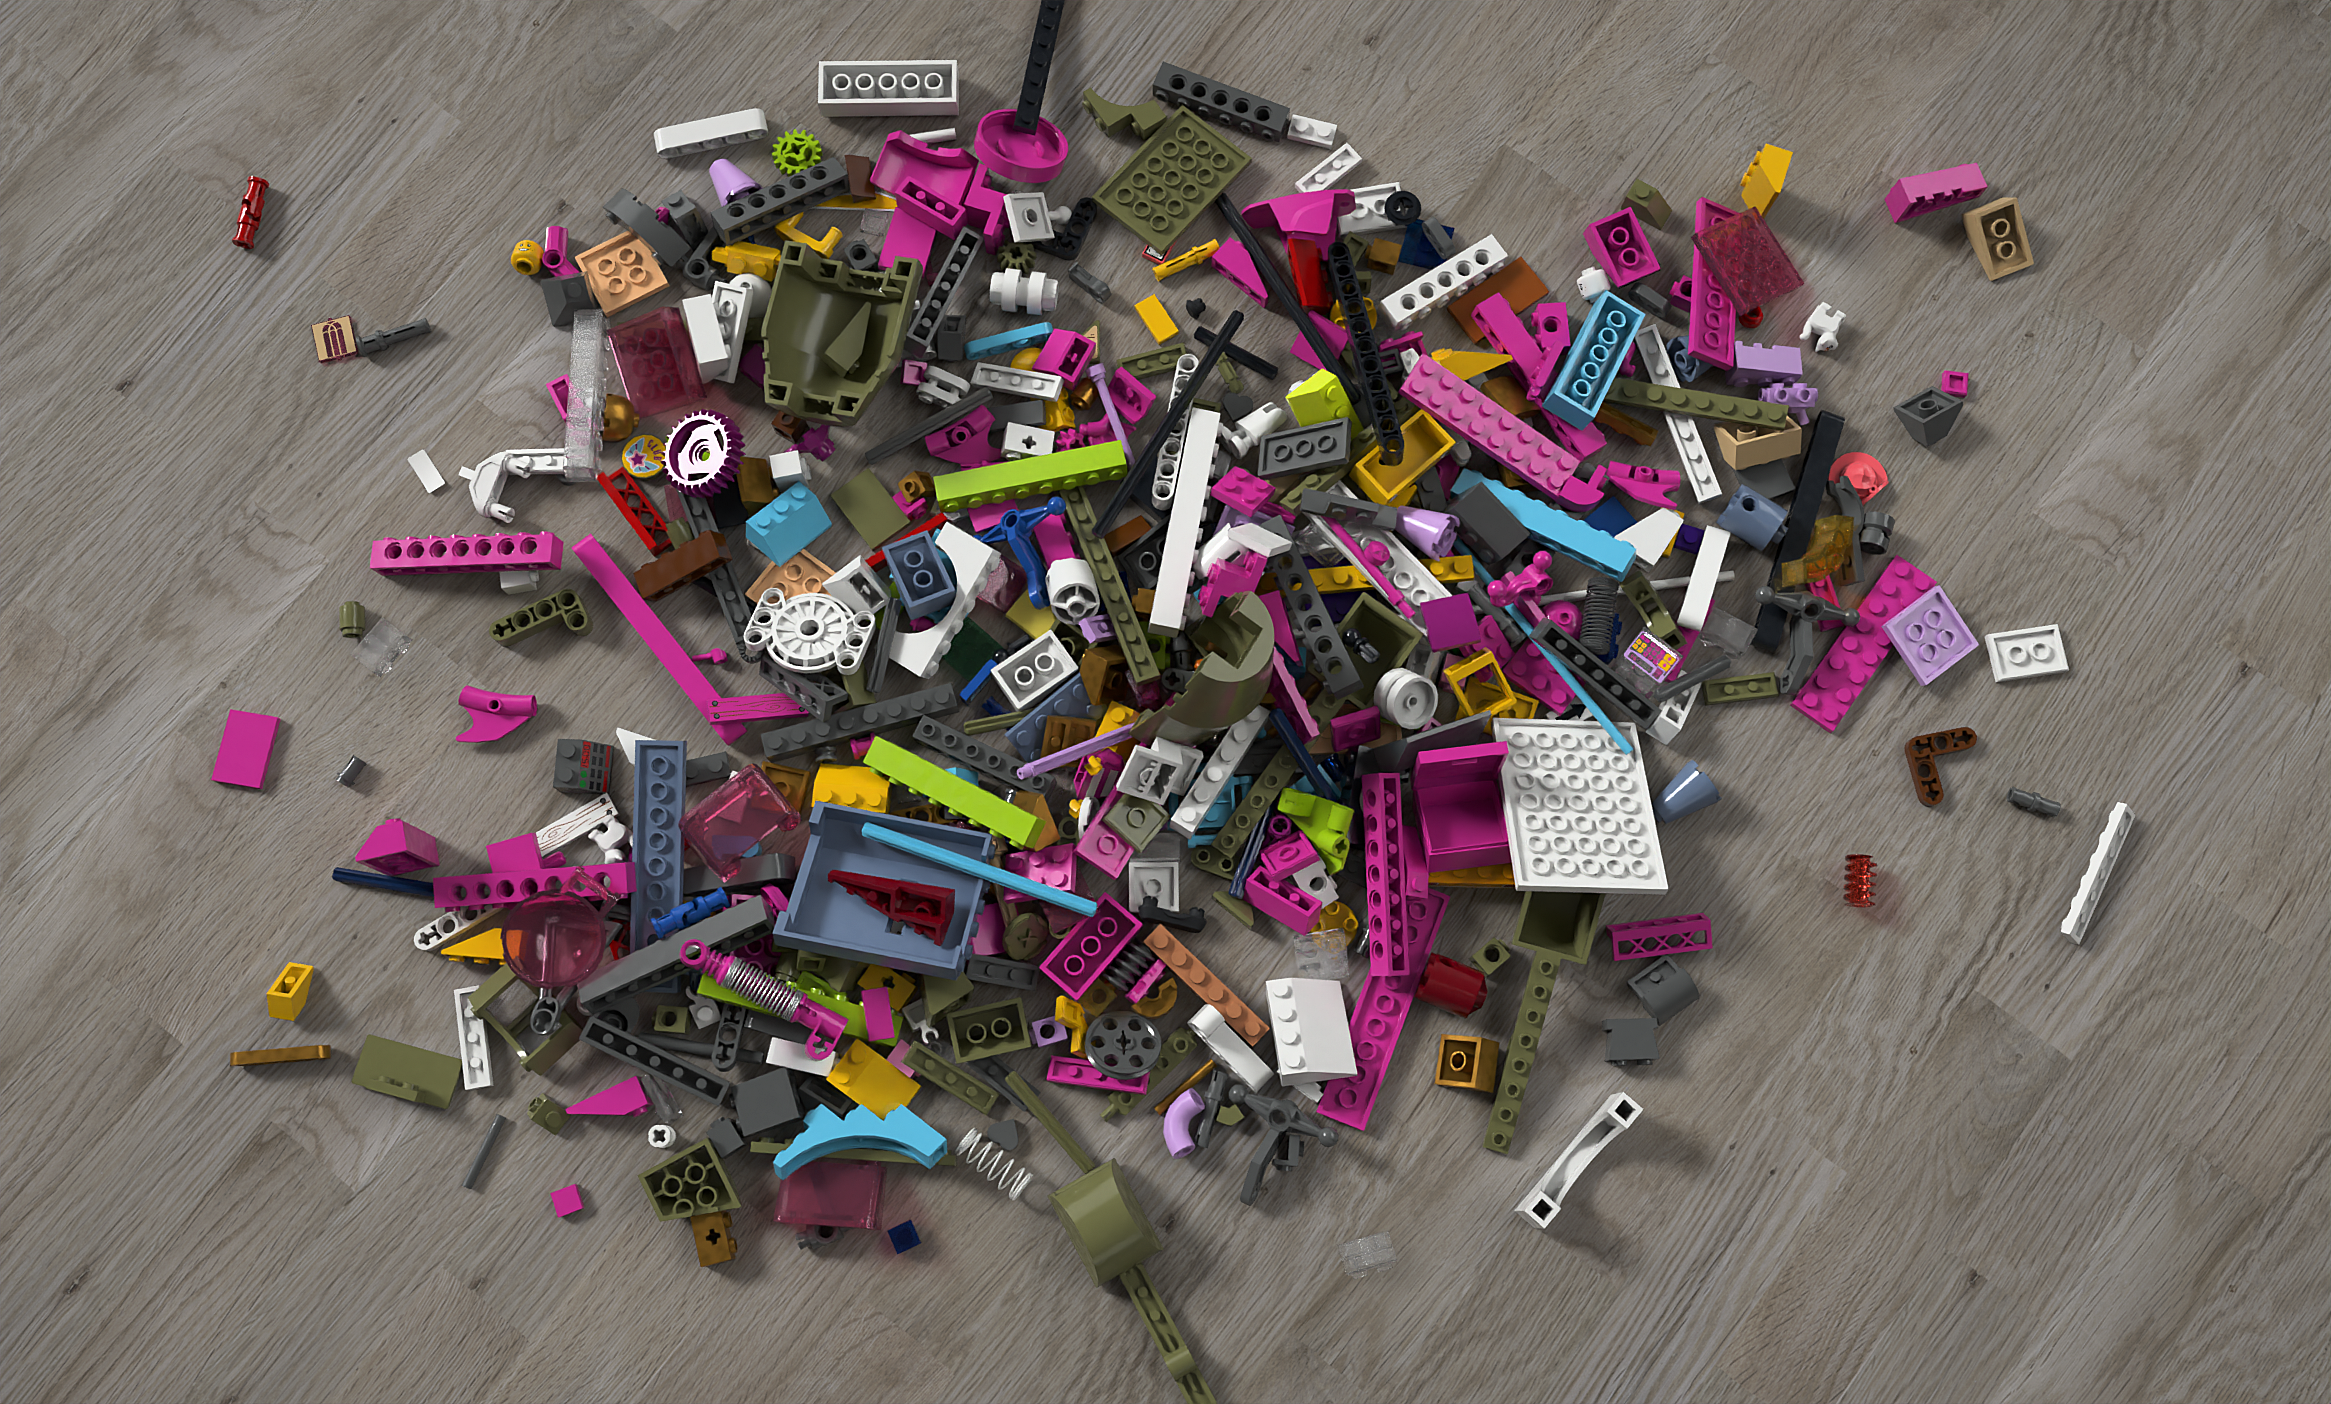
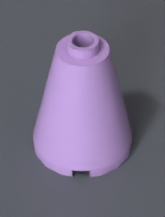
M727 159L716 160L710 167L709 173L722 207L763 189L760 184Z
M1401 505L1397 508L1395 530L1431 559L1439 562V556L1445 557L1451 549L1457 536L1453 532L1454 527H1459L1460 522L1459 518L1454 515Z

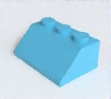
M798 481L746 521V538L776 565L781 567L828 530L832 523L816 495Z

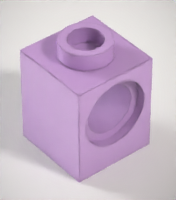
M1055 1016L1032 1022L1033 1029L1029 1030L1032 1044L1037 1043L1040 1049L1068 1040L1065 1026L1056 1022ZM1050 1025L1054 1027L1055 1033L1052 1038L1045 1039L1041 1036V1030L1044 1026Z

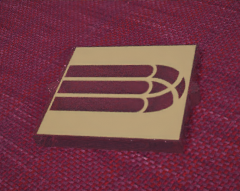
M349 315L336 319L328 318V321L311 325L320 363L336 359L341 361L344 357L359 354Z

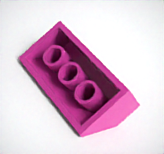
M399 818L389 819L385 821L384 825L377 826L355 856L356 862L388 876H396L440 866L435 837L418 829V827L410 825V823L401 821Z

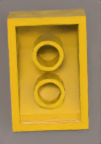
M1451 348L1436 350L1431 353L1432 357H1430L1463 381L1513 360L1512 355L1452 351Z
M858 1038L826 1079L856 1103L864 1105L883 1121L891 1110H896L901 1104L907 1107L922 1087Z

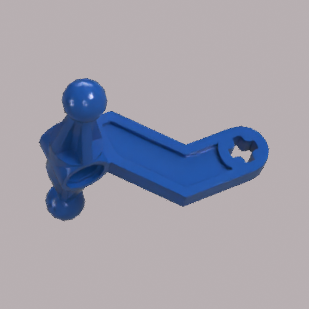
M1052 497L1048 501L1047 506L1020 511L1016 509L1008 510L1002 516L1000 523L984 536L973 535V537L986 545L1003 541L1009 542L1027 574L1029 598L1033 606L1038 610L1050 605L1046 586L1047 570L1031 544L1029 536L1032 534L1033 528L1050 514L1058 516L1065 512L1066 503L1060 497Z

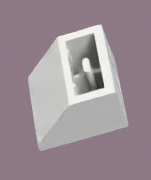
M861 555L822 583L823 587L832 597L847 605L853 615L861 611H869L874 614L887 604L888 598L891 597V590Z

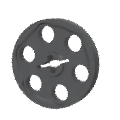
M1112 1011L1099 1016L1089 1026L1085 1040L1086 1056L1092 1066L1102 1074L1115 1079H1135L1150 1072L1158 1062L1161 1038L1156 1027L1147 1018L1130 1011ZM1109 1022L1115 1024L1117 1028L1107 1030L1103 1025ZM1132 1023H1136L1140 1025L1142 1029L1139 1031H1133L1129 1029L1128 1026ZM1122 1035H1124V1040H1123V1042L1125 1043V1046H1126V1047H1125V1051H1124V1055H1123V1053H1122L1123 1047H1121V1043H1120V1042H1121V1039H1122ZM1100 1040L1105 1045L1101 1048H1096L1091 1042ZM1151 1042L1155 1047L1148 1050L1143 1048L1141 1044ZM1106 1059H1114L1118 1064L1110 1067L1104 1061ZM1138 1059L1143 1065L1141 1067H1133L1130 1061Z

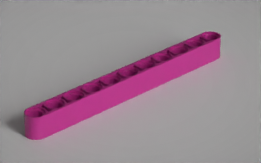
M590 533L571 547L572 550L709 722L707 699L721 698L720 695ZM742 723L711 725L727 746L747 732Z

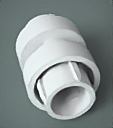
M1006 268L1005 273L995 272L992 275L990 302L1001 305L1002 311L1017 312L1019 305L1027 306V314L1042 316L1043 311L1053 312L1056 309L1059 282L1055 279H1047V273L1032 271L1030 278H1023L1021 270Z

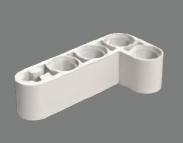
M1210 1004L1204 1005L1187 1024L1257 1093L1274 1075L1273 1071L1225 1024L1224 1017Z

